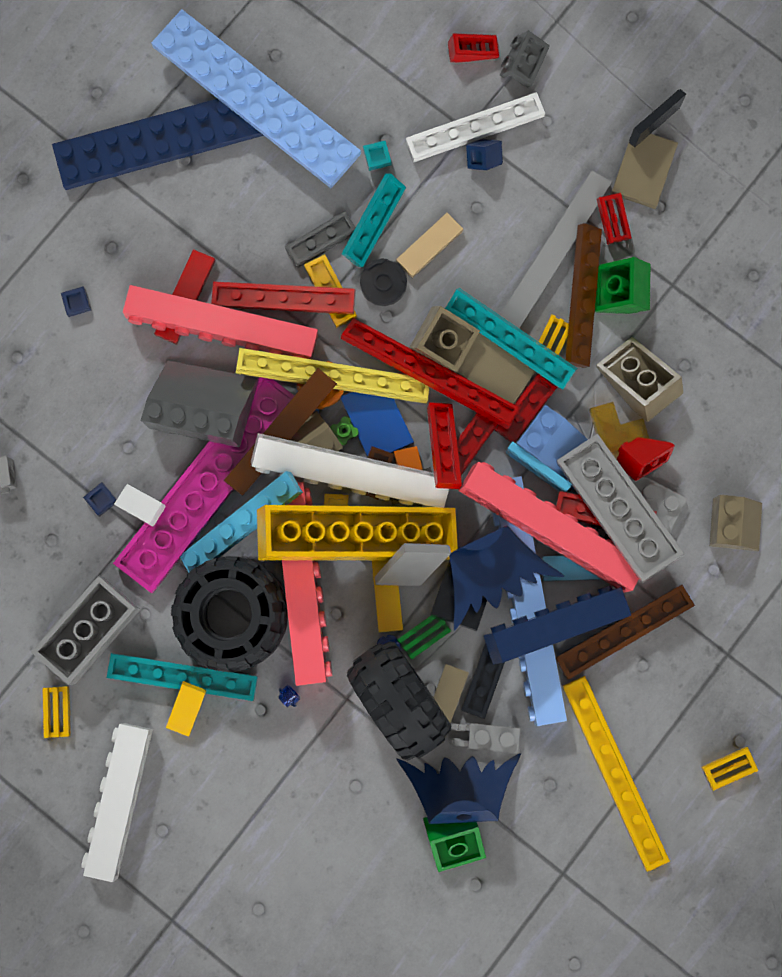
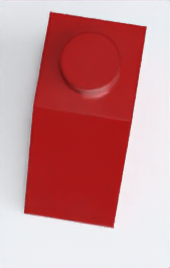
M637 437L631 442H624L619 447V454L616 460L633 480L638 481L668 462L675 445L672 442Z

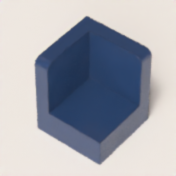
M482 139L466 145L468 169L487 171L502 165V141Z

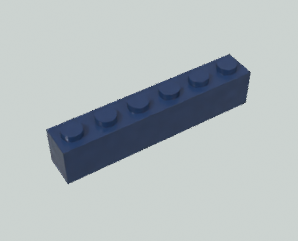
M609 585L597 589V595L591 596V593H586L576 597L578 602L571 604L567 600L558 603L553 611L549 612V609L545 608L534 612L535 617L528 619L527 615L513 619L514 625L506 627L505 623L491 627V633L483 636L492 663L507 662L631 616L622 587L612 589V586Z

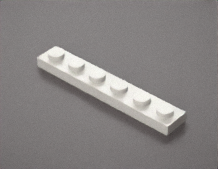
M536 92L407 137L406 144L413 162H417L542 118L545 115V111Z

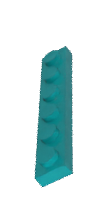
M461 288L456 289L445 307L454 315L480 330V334L562 390L578 369Z
M114 653L110 655L106 677L179 690L184 681L207 690L206 694L254 701L258 676L222 672L208 668Z

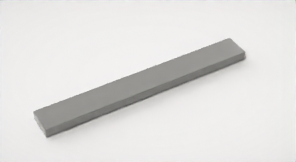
M593 170L590 172L500 316L519 329L521 328L576 241L578 225L588 222L598 206L597 198L605 195L612 183L611 181Z

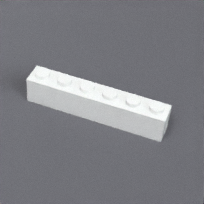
M121 723L113 731L112 742L115 744L113 752H109L106 760V767L109 769L107 777H103L100 785V792L103 794L101 803L97 802L94 810V817L97 819L95 828L92 827L88 835V843H91L89 853H85L82 860V868H85L83 876L114 882L118 879L153 729Z

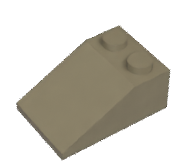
M633 337L596 365L597 369L630 408L646 422H649L683 394L682 377Z

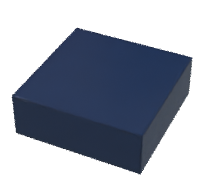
M84 286L61 293L68 317L91 311Z
M103 482L83 497L99 517L109 510L117 500Z

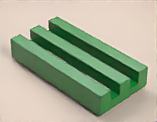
M431 615L397 640L412 660L450 633L451 630L443 619ZM434 619H437V624L409 644L405 643L407 638ZM442 626L443 632L412 653L410 648Z

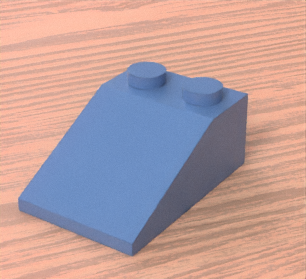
M545 405L519 439L517 445L570 482L557 464V460L588 439L564 417Z

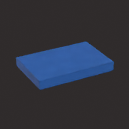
M350 392L341 397L353 427H356L359 431L358 438L367 456L371 446L393 453L414 443L394 398Z

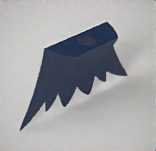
M504 526L455 550L449 555L455 600L454 631L464 619L470 604H472L476 613L479 611L482 596L497 609L501 602L502 588L513 595L522 596L523 591L520 577L528 582L537 583L533 573L552 577H564V575L536 555L515 535L509 526Z
M521 753L507 760L496 770L495 762L492 760L485 766L482 772L474 756H471L465 762L461 771L450 759L444 757L439 774L427 763H424L425 773H423L406 761L398 758L396 760L411 781L425 810L429 824L487 822L499 820L505 791Z

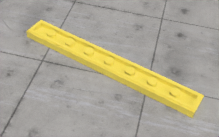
M239 348L237 374L305 384L316 369L319 368L337 383L333 389L425 404L428 402L429 386L408 375Z

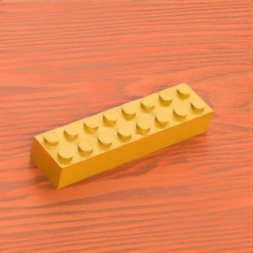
M264 505L257 509L258 560H390L404 543L450 545L451 553L458 549L456 508Z

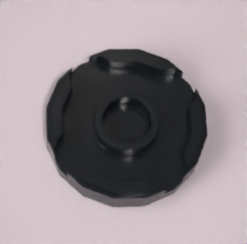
M381 258L373 260L365 266L360 278V287L362 294L369 302L379 306L392 305L399 301L406 292L407 278L400 264Z

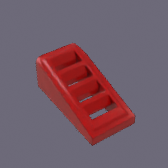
M453 33L448 41L449 57L452 63L498 59L499 57L497 35ZM485 43L489 44V51H486ZM476 44H479L480 51H477Z

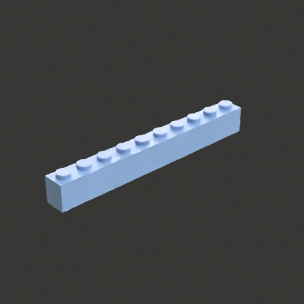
M522 476L512 478L516 481L515 484L524 489ZM492 512L494 526H498L499 529L509 526L515 535L536 554L534 540L531 535ZM533 573L537 583L528 582L520 577L523 591L521 597L506 591L507 598H512L513 608H510L511 621L527 615L528 619L535 617L534 612L546 608L540 574ZM553 645L518 657L521 672L525 671L527 680L523 682L524 693L526 697H530L531 706L527 707L529 720L534 721L536 726L567 721Z

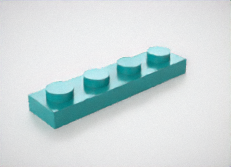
M385 173L341 253L357 267L364 266L406 189V186L391 173Z

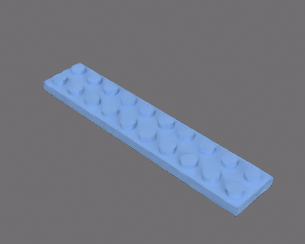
M181 9L151 42L154 49L329 188H332L361 155L359 148Z

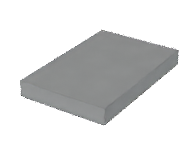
M404 543L374 577L375 584L421 586L451 554L450 545Z

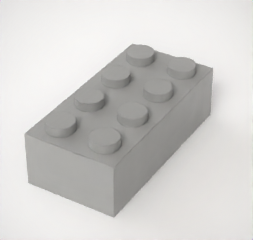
M98 576L31 653L67 685H75L141 609L107 579Z

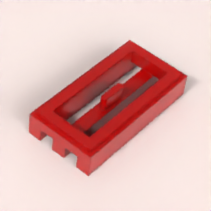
M616 193L597 198L607 245L632 239L622 194ZM613 199H615L618 215L623 231V236L620 235L618 219L612 201Z

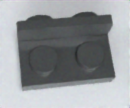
M529 30L514 37L510 44V47H512L511 51L501 64L503 68L500 76L503 78L510 75L527 88L533 85L550 47L549 44Z

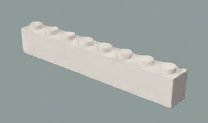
M259 433L257 434L251 459L252 467H256L255 470L261 473L270 474V471L279 472L281 476L287 471L291 472L294 477L304 478V481L310 484H318L320 481L328 483V487L337 490L347 487L351 488L353 493L366 495V492L374 493L375 497L382 500H389L390 497L399 499L398 502L405 505H413L414 502L422 504V507L444 508L449 489L435 488L434 473Z

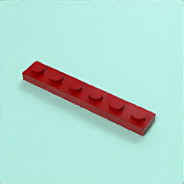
M213 282L211 304L226 308L354 314L356 290L352 288Z

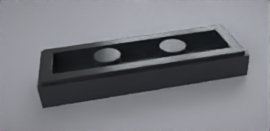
M678 89L633 129L629 143L635 148L680 109L686 93Z
M486 642L461 711L483 719L486 717L505 662L499 664L492 663Z

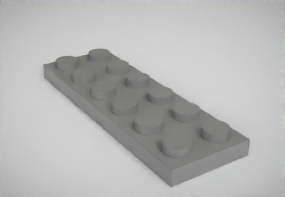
M598 434L557 460V464L641 583L684 556V552Z

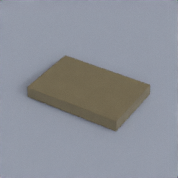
M653 134L646 137L635 148L628 143L611 194L621 193L623 199L656 209L678 143Z
M479 333L460 368L455 373L514 404L536 371Z

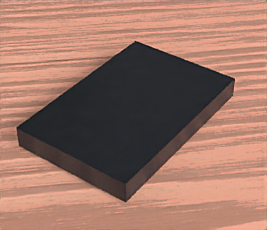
M449 560L430 615L454 623V585L451 562ZM482 596L479 611L476 613L472 604H470L459 626L473 631L478 630L487 603V599Z

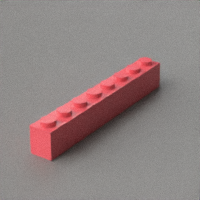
M133 285L129 286L123 309L124 316L132 324L142 325V323L151 324L152 328L165 331L167 327L175 329V333L182 336H189V334L198 335V338L201 340L212 342V339L222 341L223 345L229 347L240 345L244 346L245 349L261 350L268 353L311 360L318 338V329Z
M477 462L472 466L458 490L459 492L613 587H622L624 593L633 591L639 578L612 540H605L598 536L599 533L595 529L580 525L578 519L570 514L564 515L559 512L557 506L549 501L543 502L538 499L536 493L532 490L522 489L515 484L516 481L511 477L501 476L494 471L495 468L490 464Z

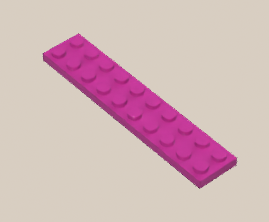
M258 378L259 381L240 448L209 441L161 501L166 507L155 525L152 527L144 523L113 562L115 566L153 594L179 561L181 555L190 547L234 489L224 479L256 442L257 434H263L295 396L273 379Z

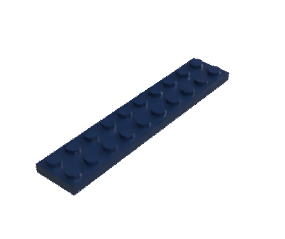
M214 99L53 143L52 147L65 190H69L264 135L219 99Z

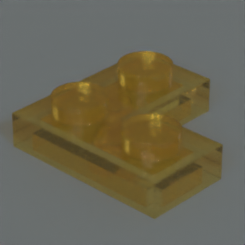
M614 402L589 409L595 432L600 436L611 453L618 451L624 442H631L637 437L650 439L643 418L620 424Z

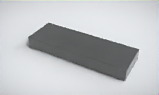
M346 211L288 244L285 246V249L296 267L299 268L351 237L356 227Z

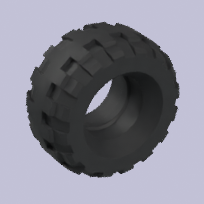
M226 556L214 558L192 569L183 582L179 584L175 592L174 603L171 606L172 629L175 638L178 639L182 646V650L198 664L222 672L246 670L266 660L280 645L288 625L286 597L279 581L262 565L241 557ZM226 590L237 591L244 595L249 601L252 610L251 622L248 628L242 634L233 638L217 635L211 629L207 619L210 601L216 594Z
M389 641L383 645L378 643L353 661V666L347 670V678L356 695L389 744L403 760L408 761L415 757L419 759L445 741V736L451 731L452 726L395 642Z

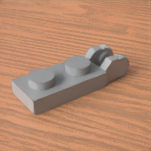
M451 723V729L454 731H469V740L452 738L449 739V745L466 746L468 749L518 753L520 728L470 723V725Z

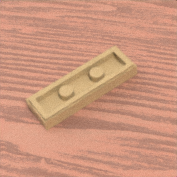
M446 213L396 259V262L413 278L463 232V228Z

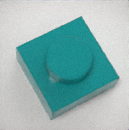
M386 140L363 146L369 171L392 165Z

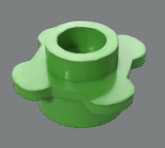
M347 416L342 417L339 423L333 424L330 427L341 445H346L349 440L357 437L359 434L358 429L353 427L351 419Z

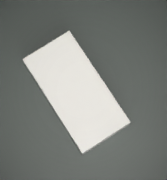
M128 484L114 503L120 509L152 527L166 507L163 503Z

